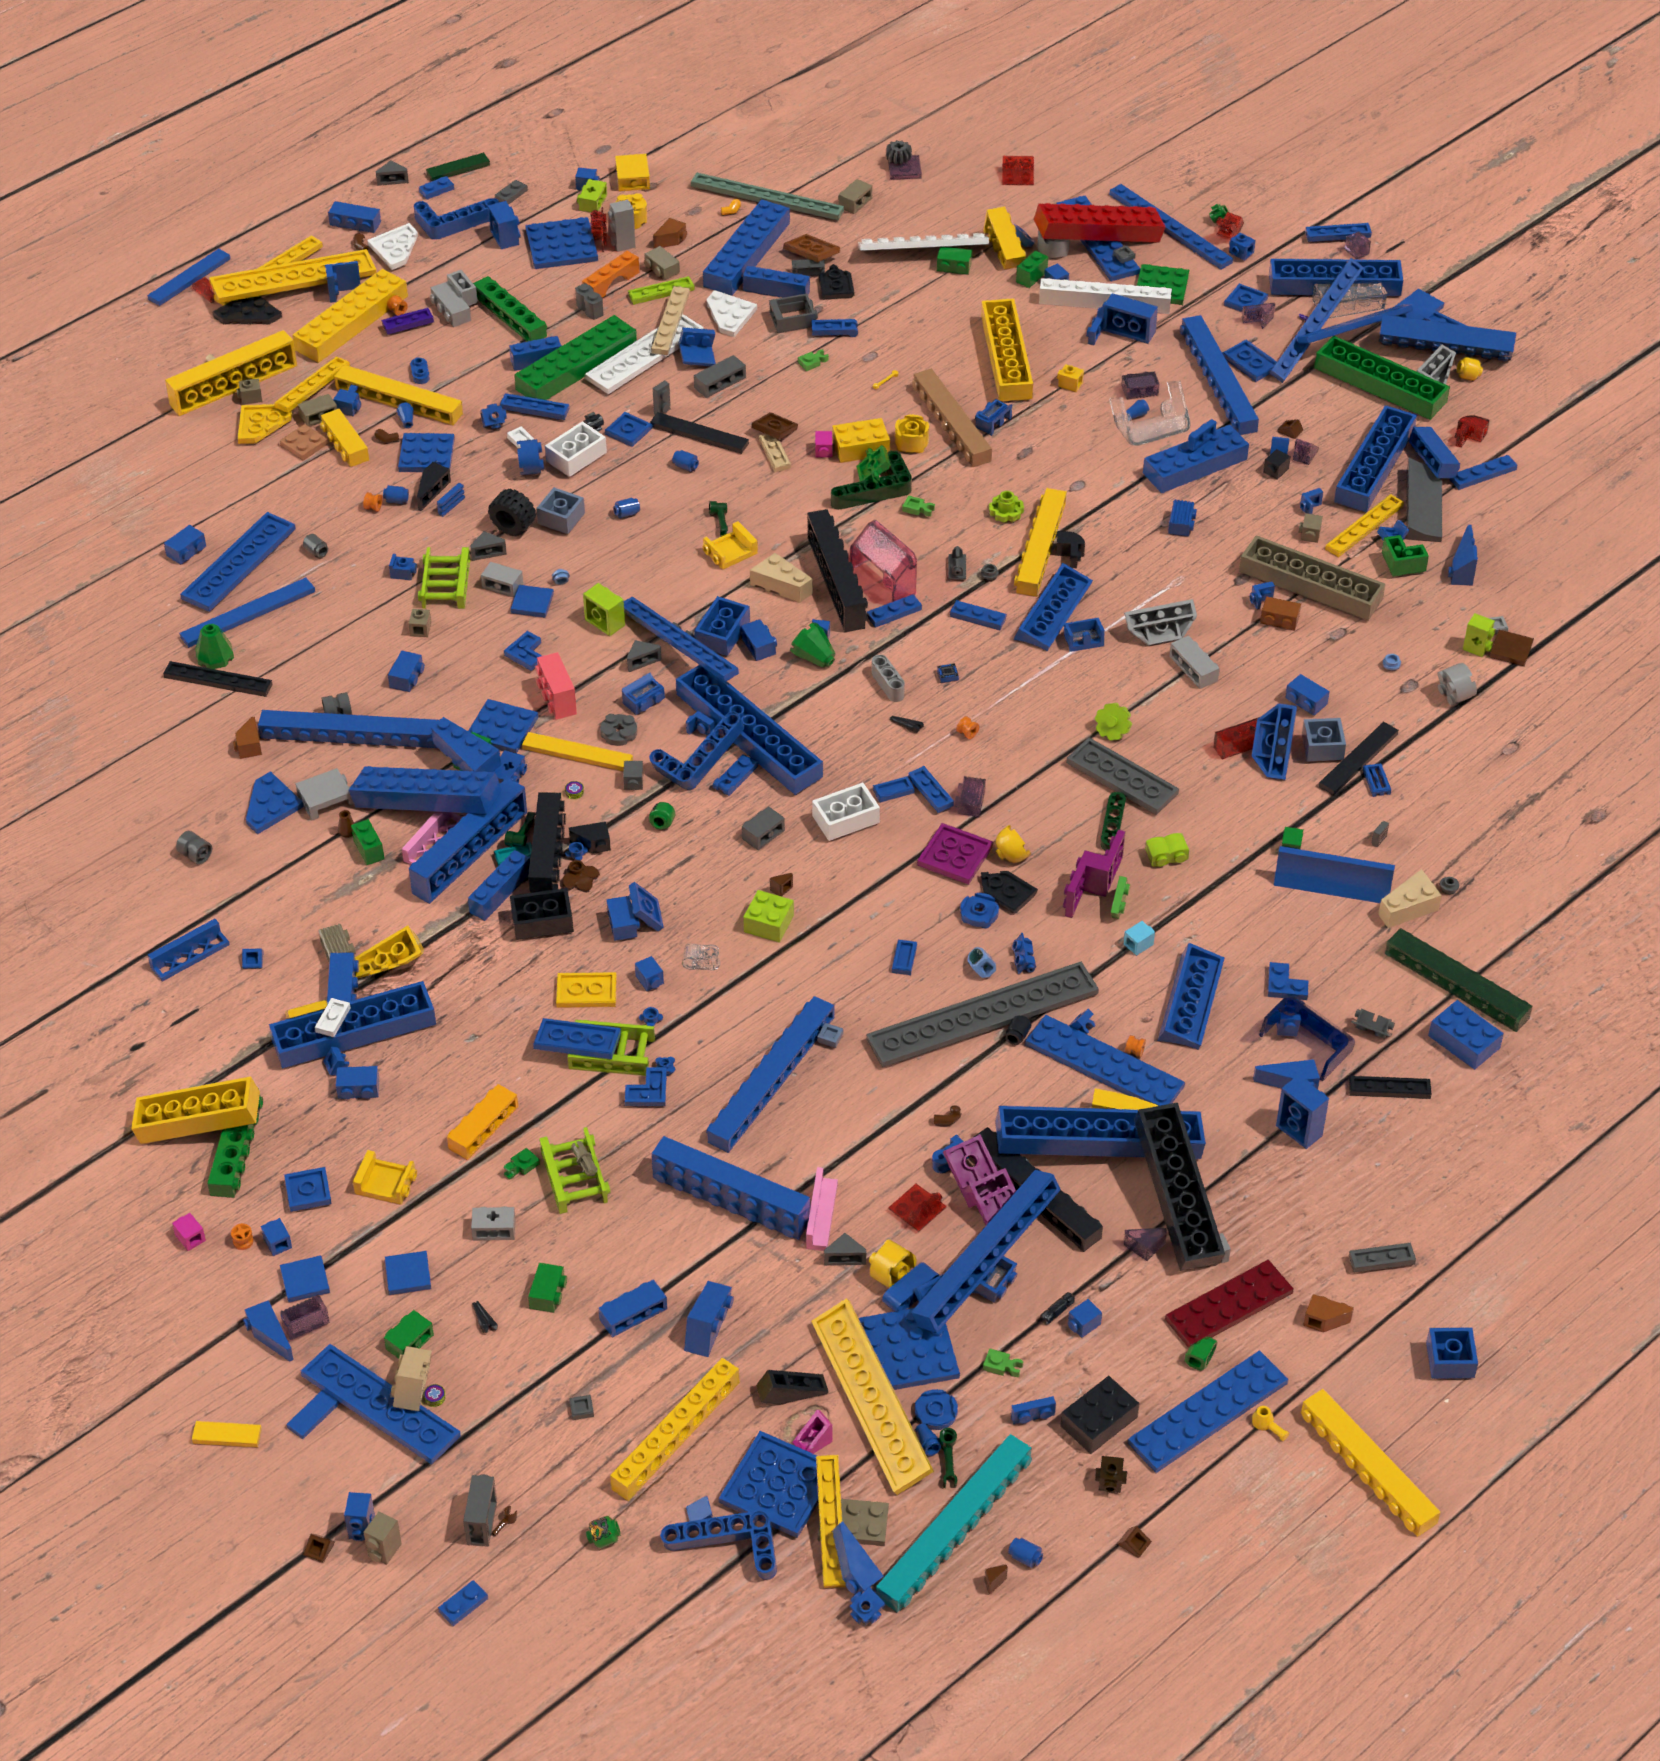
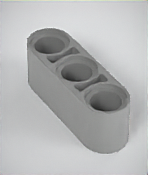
M875 655L872 658V676L891 701H902L905 692L904 680L886 656Z

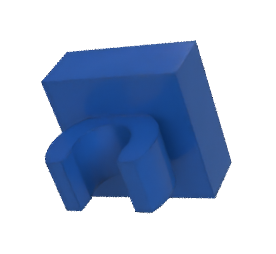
M1088 1008L1080 1013L1069 1026L1088 1034L1090 1031L1086 1028V1025L1090 1029L1096 1026L1094 1021L1090 1020L1093 1013Z
M331 1047L323 1060L330 1075L337 1076V1067H348L350 1064L344 1061L346 1054L341 1053L338 1047Z

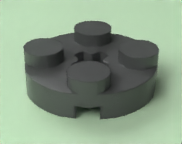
M623 714L606 715L605 720L600 726L601 737L606 739L608 744L614 746L626 745L627 741L631 739L633 741L637 736V724L634 717Z

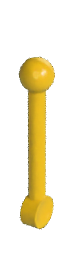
M893 370L891 375L879 383H874L873 388L877 390L880 385L892 377H897L898 371Z

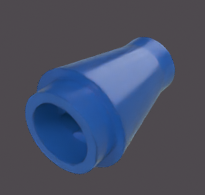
M1144 399L1137 400L1128 410L1123 412L1124 417L1129 421L1146 415L1150 410L1149 405Z
M401 403L398 405L397 414L403 423V427L411 428L413 426V407L409 403Z
M925 1423L919 1424L915 1428V1432L925 1454L928 1456L937 1454L941 1450L939 1438Z

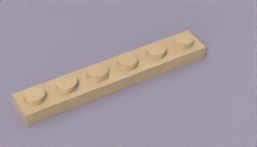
M673 287L651 348L653 354H669L690 294V288Z

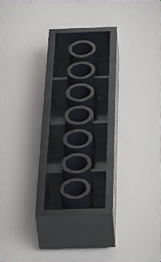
M828 509L808 512L807 539L844 632L865 629V621H868L865 608H868V602L866 597L863 598L862 586L858 585L857 574L853 573V564L848 561V552L844 550L843 539L839 538L838 527L834 526L833 515L830 516Z
M1178 1102L1139 1109L1134 1122L1180 1271L1220 1264L1225 1251Z

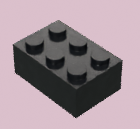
M567 888L510 896L516 940L574 932Z
M1108 1375L1062 1411L1061 1427L1092 1454L1138 1418L1139 1402Z

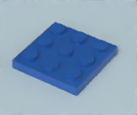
M403 433L398 465L399 472H423L432 462L451 470L455 441L454 434Z
M487 699L468 731L491 739V744L501 751L505 750L517 754L528 732L531 731L537 721L538 712Z

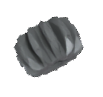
M896 140L895 142L891 141L887 145L886 159L890 163L894 162L895 165L897 163L902 165V163H907L911 160L912 148L908 142Z

